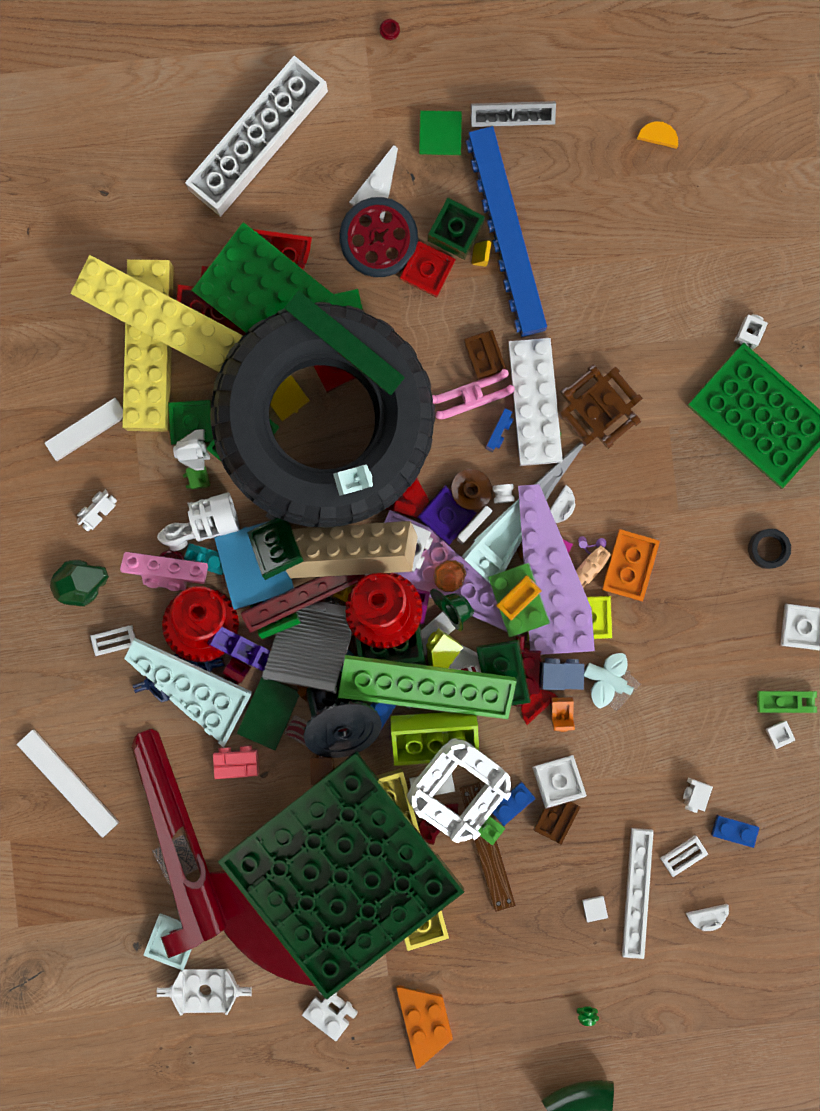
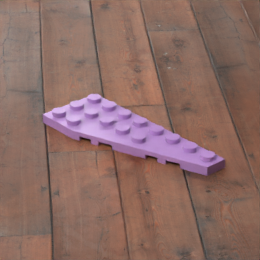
M540 484L518 486L524 564H530L536 584L542 590L540 595L550 620V624L529 631L530 650L541 651V655L595 651L592 609Z
M390 510L384 523L411 521L412 524L430 531V537L433 538L429 550L424 549L421 555L425 559L420 570L416 568L414 572L394 573L408 579L416 589L430 592L434 588L443 595L457 593L464 596L474 610L473 617L507 631L501 612L496 606L497 601L491 584L429 527ZM416 544L415 553L419 551L418 544Z

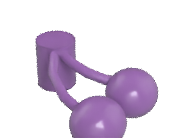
M584 536L578 538L579 546L584 548L588 554L591 553L586 547H606V540L603 538L598 539L594 545H588Z

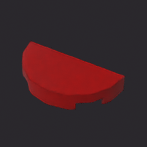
M543 689L540 690L539 694H530L531 702L522 704L521 707L522 718L526 725L551 704V698H557L558 696L551 691Z

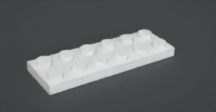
M551 338L509 341L512 385L515 389L513 398L520 466L562 463Z

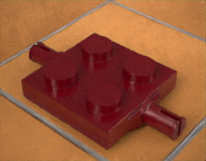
M516 635V640H519L529 694H539L541 651L524 648L525 636L521 635L520 637V635Z

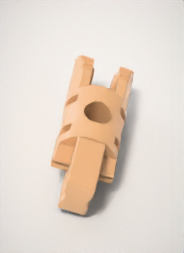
M602 546L593 551L576 569L583 588L601 571L611 556Z

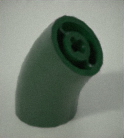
M592 1080L574 1083L551 1093L541 1102L547 1111H613L614 1082Z

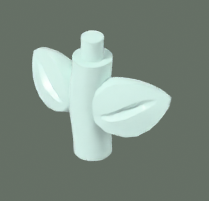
M623 653L610 655L605 660L603 668L588 663L584 670V677L597 681L591 689V697L598 708L608 705L614 698L615 691L619 694L624 692L628 695H631L634 688L627 685L628 681L621 678L628 666L626 655Z

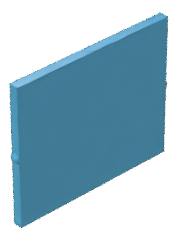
M267 522L214 537L234 610L267 601L294 588L292 578L289 577L286 570L267 580H264L247 532Z

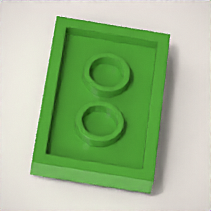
M529 563L488 577L497 604L526 575L536 583ZM540 593L512 621L500 610L509 637L550 624Z

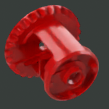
M372 573L360 579L349 593L345 609L346 620L352 633L361 642L375 648H392L406 642L416 632L422 618V601L415 586L403 576L395 573Z
M203 586L190 587L176 595L166 607L162 621L163 635L171 650L178 656L194 662L211 661L224 654V652L207 644L209 639L221 627L235 634H238L239 630L238 614L233 609L231 600L218 590Z

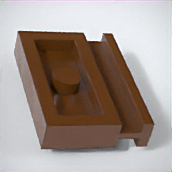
M493 329L464 339L477 380L506 369Z
M571 801L546 809L544 807L533 830L562 845L581 807Z

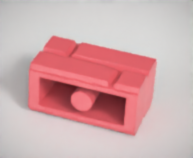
M252 745L240 746V750L231 751V747L218 748V752L213 753L214 778L226 779L258 776V749H252Z

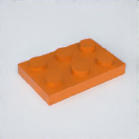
M619 529L601 590L643 602L660 541Z

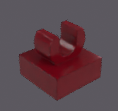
M233 657L225 667L223 674H225L226 680L231 677L236 680L235 684L239 685L250 672L251 666Z

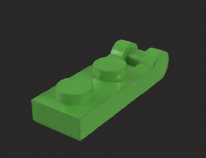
M757 691V712L817 713V706H815L817 691ZM802 698H806V706H802Z

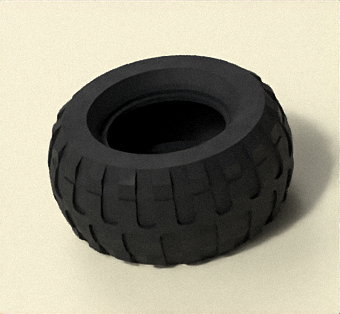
M316 302L315 304L405 377L390 396L285 309H282L278 313L253 325L230 349L215 380L210 419L215 447L224 469L234 484L249 500L269 514L290 523L308 527L327 528L363 521L391 506L404 494L418 477L430 452L436 413L431 393V383L427 372L424 371L413 347L407 341H404L394 331L392 326L382 319H377L356 307ZM326 365L340 368L358 379L372 400L375 413L372 438L365 451L350 464L334 469H317L305 466L288 456L279 446L272 433L269 421V407L274 393L287 377L306 367ZM367 464L372 474L373 486L339 496L333 474Z

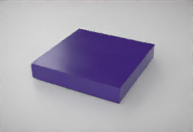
M445 485L417 518L446 544L450 545L476 515V512L460 507L454 501L451 490Z

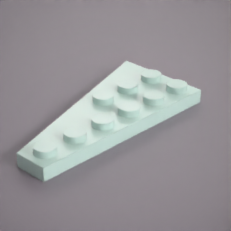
M134 638L124 659L143 676L148 677L157 689L162 690L168 695L169 699L193 721L198 722L204 728V731L218 740V743L224 748L252 691Z

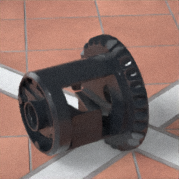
M340 672L337 682L336 694L309 687L306 690L311 720L307 722V726L304 728V740L310 751L322 757L342 758L351 756L356 751L359 753L369 747L381 732L382 722L380 716L372 706H368L360 700L338 698L342 672ZM347 728L343 732H338L340 729Z

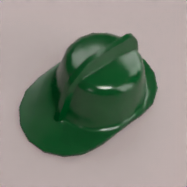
M431 589L430 594L435 604L448 617L452 625L458 631H462L463 623L474 614V610L468 600L457 593L443 595L437 589Z

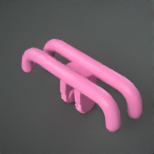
M503 369L497 374L436 396L432 395L433 404H438L461 395L464 400L463 404L444 411H437L435 417L439 420L446 419L512 394L515 390L513 385H508L504 389L483 396L481 390L483 387L505 379L509 374L508 370Z

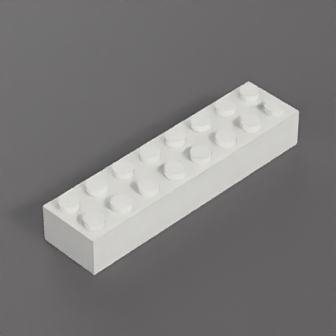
M293 56L185 182L188 190L221 217L328 92L326 81L297 57Z

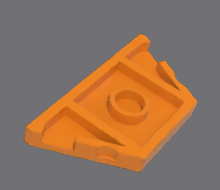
M399 985L396 989L416 1069H419L452 1041L453 1036L443 995L426 993L418 989H407Z

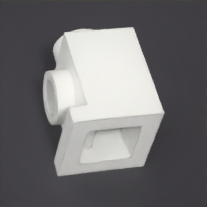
M755 314L747 315L734 342L738 344L745 343L752 350L759 345L768 323L763 321L761 316ZM748 328L752 329V330H753V334L748 333V332H747V329H748Z
M688 778L687 782L690 783V787L685 789L683 795L684 803L686 804L685 809L696 813L698 809L705 811L713 787Z

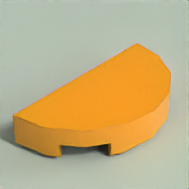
M654 121L646 124L640 130L637 140L675 149L678 147L676 131L664 122Z

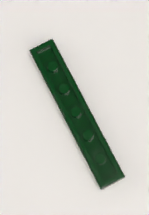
M299 290L285 306L284 309L390 396L404 380L405 377Z

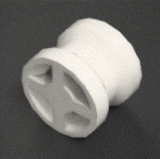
M513 484L492 487L496 496L494 498L495 504L515 501V497L512 495Z

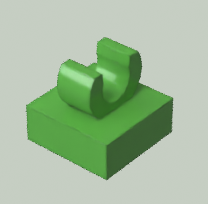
M204 466V470L199 471L187 468V473L183 474L184 478L188 477L190 484L186 485L188 489H202L210 486L206 466Z
M489 816L478 831L480 836L493 846L506 828Z

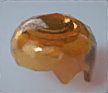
M445 560L440 562L434 569L433 581L440 590L454 592L463 586L467 572L460 562Z

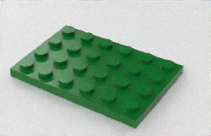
M244 222L191 290L246 333L259 321L265 320L284 309L298 290L314 303L327 302L332 305L341 306L344 304L342 300Z
M745 343L741 344L687 405L780 489H783L820 448V409Z

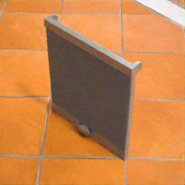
M317 601L298 610L300 624L278 632L275 635L272 650L262 674L263 679L336 694V686L343 666L344 656L347 653L352 637V631L346 620V606Z

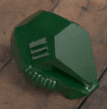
M82 560L65 561L53 574L50 581V589L58 602L64 605L85 607V605L90 604L96 599L99 594V588L106 584L109 576L105 567L91 566Z

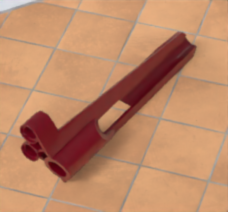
M148 729L135 736L132 743V751L147 797L182 928L170 931L169 935L161 937L167 957L171 958L214 938L225 929L227 921L158 731ZM182 827L186 833L201 875L196 882H191L185 878L172 841L175 833Z

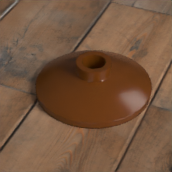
M467 469L458 473L453 479L451 494L454 501L460 507L466 510H479L490 501L492 497V484L489 478L481 471ZM467 489H472L473 495H469Z

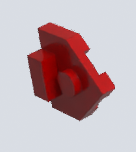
M416 478L404 494L385 510L417 518L428 505L429 498Z

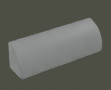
M555 101L471 103L470 108L472 127L554 125L556 119Z

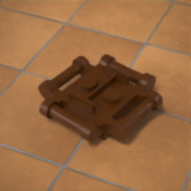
M592 364L588 367V371L568 388L564 387L560 391L570 405L558 415L561 419L564 418L583 440L581 442L584 446H587L598 437L604 446L609 449L614 445L613 442L631 427L641 423L640 418L631 408L643 398L640 394L637 395L619 374L620 370L617 367H614L603 377L599 369ZM594 377L597 383L575 399L572 394ZM613 378L631 400L629 403L626 404L608 383L609 380ZM572 411H574V412L576 413V415L581 419V421H582V422L586 425V427L591 431V434H590V435L584 430V428H583V427L578 423V421L573 417V415L571 414ZM625 414L628 420L609 436L605 435L604 431Z

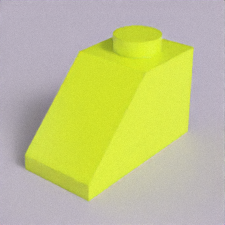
M438 628L427 640L428 665L449 668L463 649V646L456 639Z

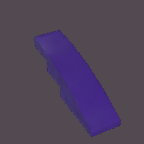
M221 627L207 643L262 672L265 670L270 650L224 627Z

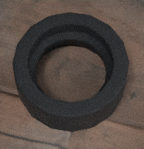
M765 529L752 536L748 544V553L755 565L765 569H773L782 566L788 561L791 555V543L784 532L777 529ZM764 537H774L782 546L780 556L774 561H766L758 554V544Z

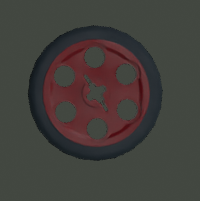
M371 197L355 204L346 213L339 232L340 246L347 262L358 272L371 277H388L406 267L418 243V230L412 215L402 204L385 197ZM389 212L392 215L391 222L383 223L380 220L381 213ZM368 215L371 218L372 222L368 227L360 224L359 219L361 216ZM401 228L405 231V237L402 240H397L394 237L393 232L395 229ZM388 229L382 238V243L377 241L369 245L375 238V232L381 234ZM355 235H361L364 238L362 246L357 247L352 243ZM389 248L397 250L398 257L396 259L390 260L387 258L386 251ZM373 251L377 254L378 258L375 263L367 262L365 256L368 252Z

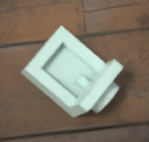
M367 464L333 474L339 496L373 486L372 474Z

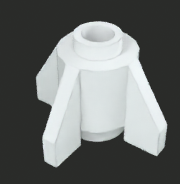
M205 430L193 431L178 441L173 448L174 457L178 458L180 463L196 471L204 470V460H210V455L206 452L204 442Z

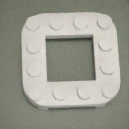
M451 739L438 751L412 784L407 794V799L420 818H424L448 835L452 841L459 843L471 838L475 840L480 836L478 830L503 798L507 801L510 798V776L498 764L468 742ZM458 764L486 783L460 816L433 797Z

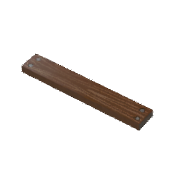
M480 782L459 788L465 809L480 792ZM479 836L474 841L495 912L516 906L497 840L492 846Z

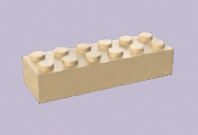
M411 521L292 529L304 562L286 570L290 578L412 571L418 536Z

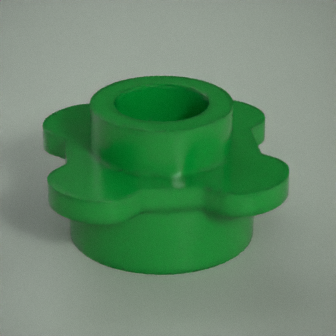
M585 1006L577 1009L579 1014L578 1020L582 1025L593 1026L599 1020L596 1008Z

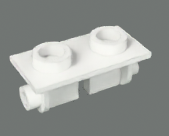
M106 489L103 492L99 491L92 498L93 503L88 508L84 507L77 514L79 517L77 523L80 525L83 522L82 527L87 531L93 530L103 519L97 514L99 511L106 516L116 506L117 500L112 495L108 498L109 494Z

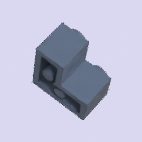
M545 658V662H541L540 688L547 690H584V664L579 663V659H566V663H560V659Z

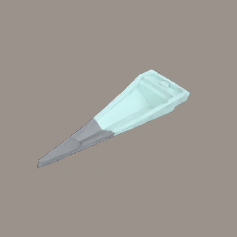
M578 443L562 458V463H557L534 484H540L546 500L582 449V443ZM519 499L486 528L462 556L489 583L488 577L506 570L522 541Z

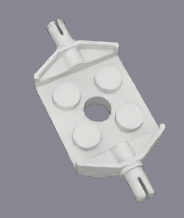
M184 969L180 971L176 981L170 988H157V997H170L180 1015H183V1013L225 1012V1015H228L236 997L252 996V987H239L229 969ZM208 985L211 988V993L203 995L200 992V986Z

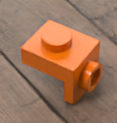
M573 697L551 698V721L554 731L566 732L568 730H575Z

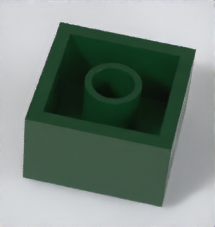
M447 197L428 233V242L465 260L484 224L485 216Z

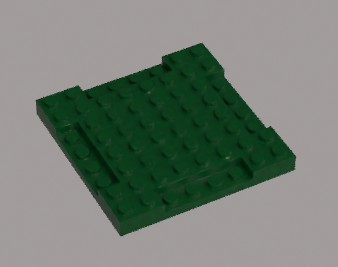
M357 751L258 830L251 833L228 851L218 861L326 1000L465 892L462 884L440 856L432 850Z

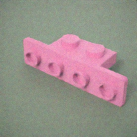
M125 552L120 570L122 573L141 575L143 584L150 588L164 587L171 591L185 590L187 582L204 584L208 564Z

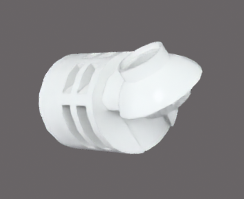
M227 492L205 500L201 499L194 503H187L190 510L188 511L190 522L169 524L158 533L157 538L162 544L169 546L170 550L178 551L188 545L187 540L196 538L200 542L204 539H211L215 536L239 531L238 517L230 493Z

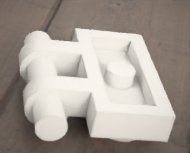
M336 992L329 999L326 1000L324 998L323 1001L315 996L302 1016L334 1041H337L349 1025V1021L344 1016L347 1014L354 1019L358 1011L352 1007L350 1002H345L338 997ZM331 1002L340 1008L338 1013L328 1006Z

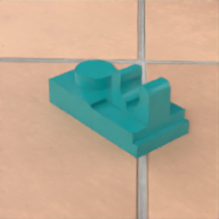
M191 543L188 544L184 560L207 563V571L219 575L224 574L218 552Z

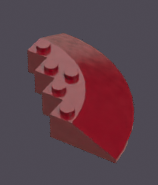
M225 871L209 872L227 921L223 931L233 944L262 969L294 983L315 986Z

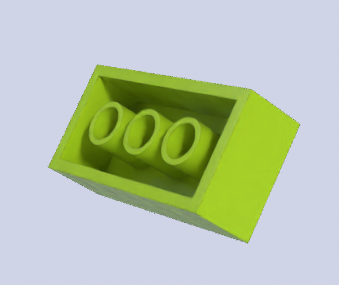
M440 712L391 716L394 766L428 764L451 739L466 741L479 750L477 715Z

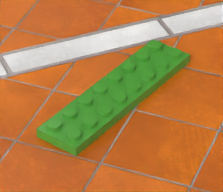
M345 655L338 698L508 719L517 681L516 677Z

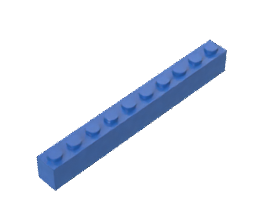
M491 126L469 132L468 140L465 141L468 153H472L473 156L471 166L473 173L477 172L479 180H476L478 192H482L484 200H481L484 213L488 212V230L490 233L493 232L495 240H492L495 253H499L498 267L500 273L504 272L506 280H503L505 292L510 294L511 300H508L511 313L514 312L516 320H514L515 330L520 332L521 338L544 332L547 329V324L494 127Z

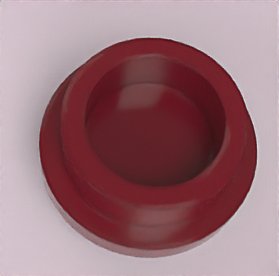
M386 19L381 23L379 30L382 38L391 41L399 36L400 26L397 21Z

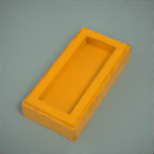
M526 575L496 606L512 621L542 590Z

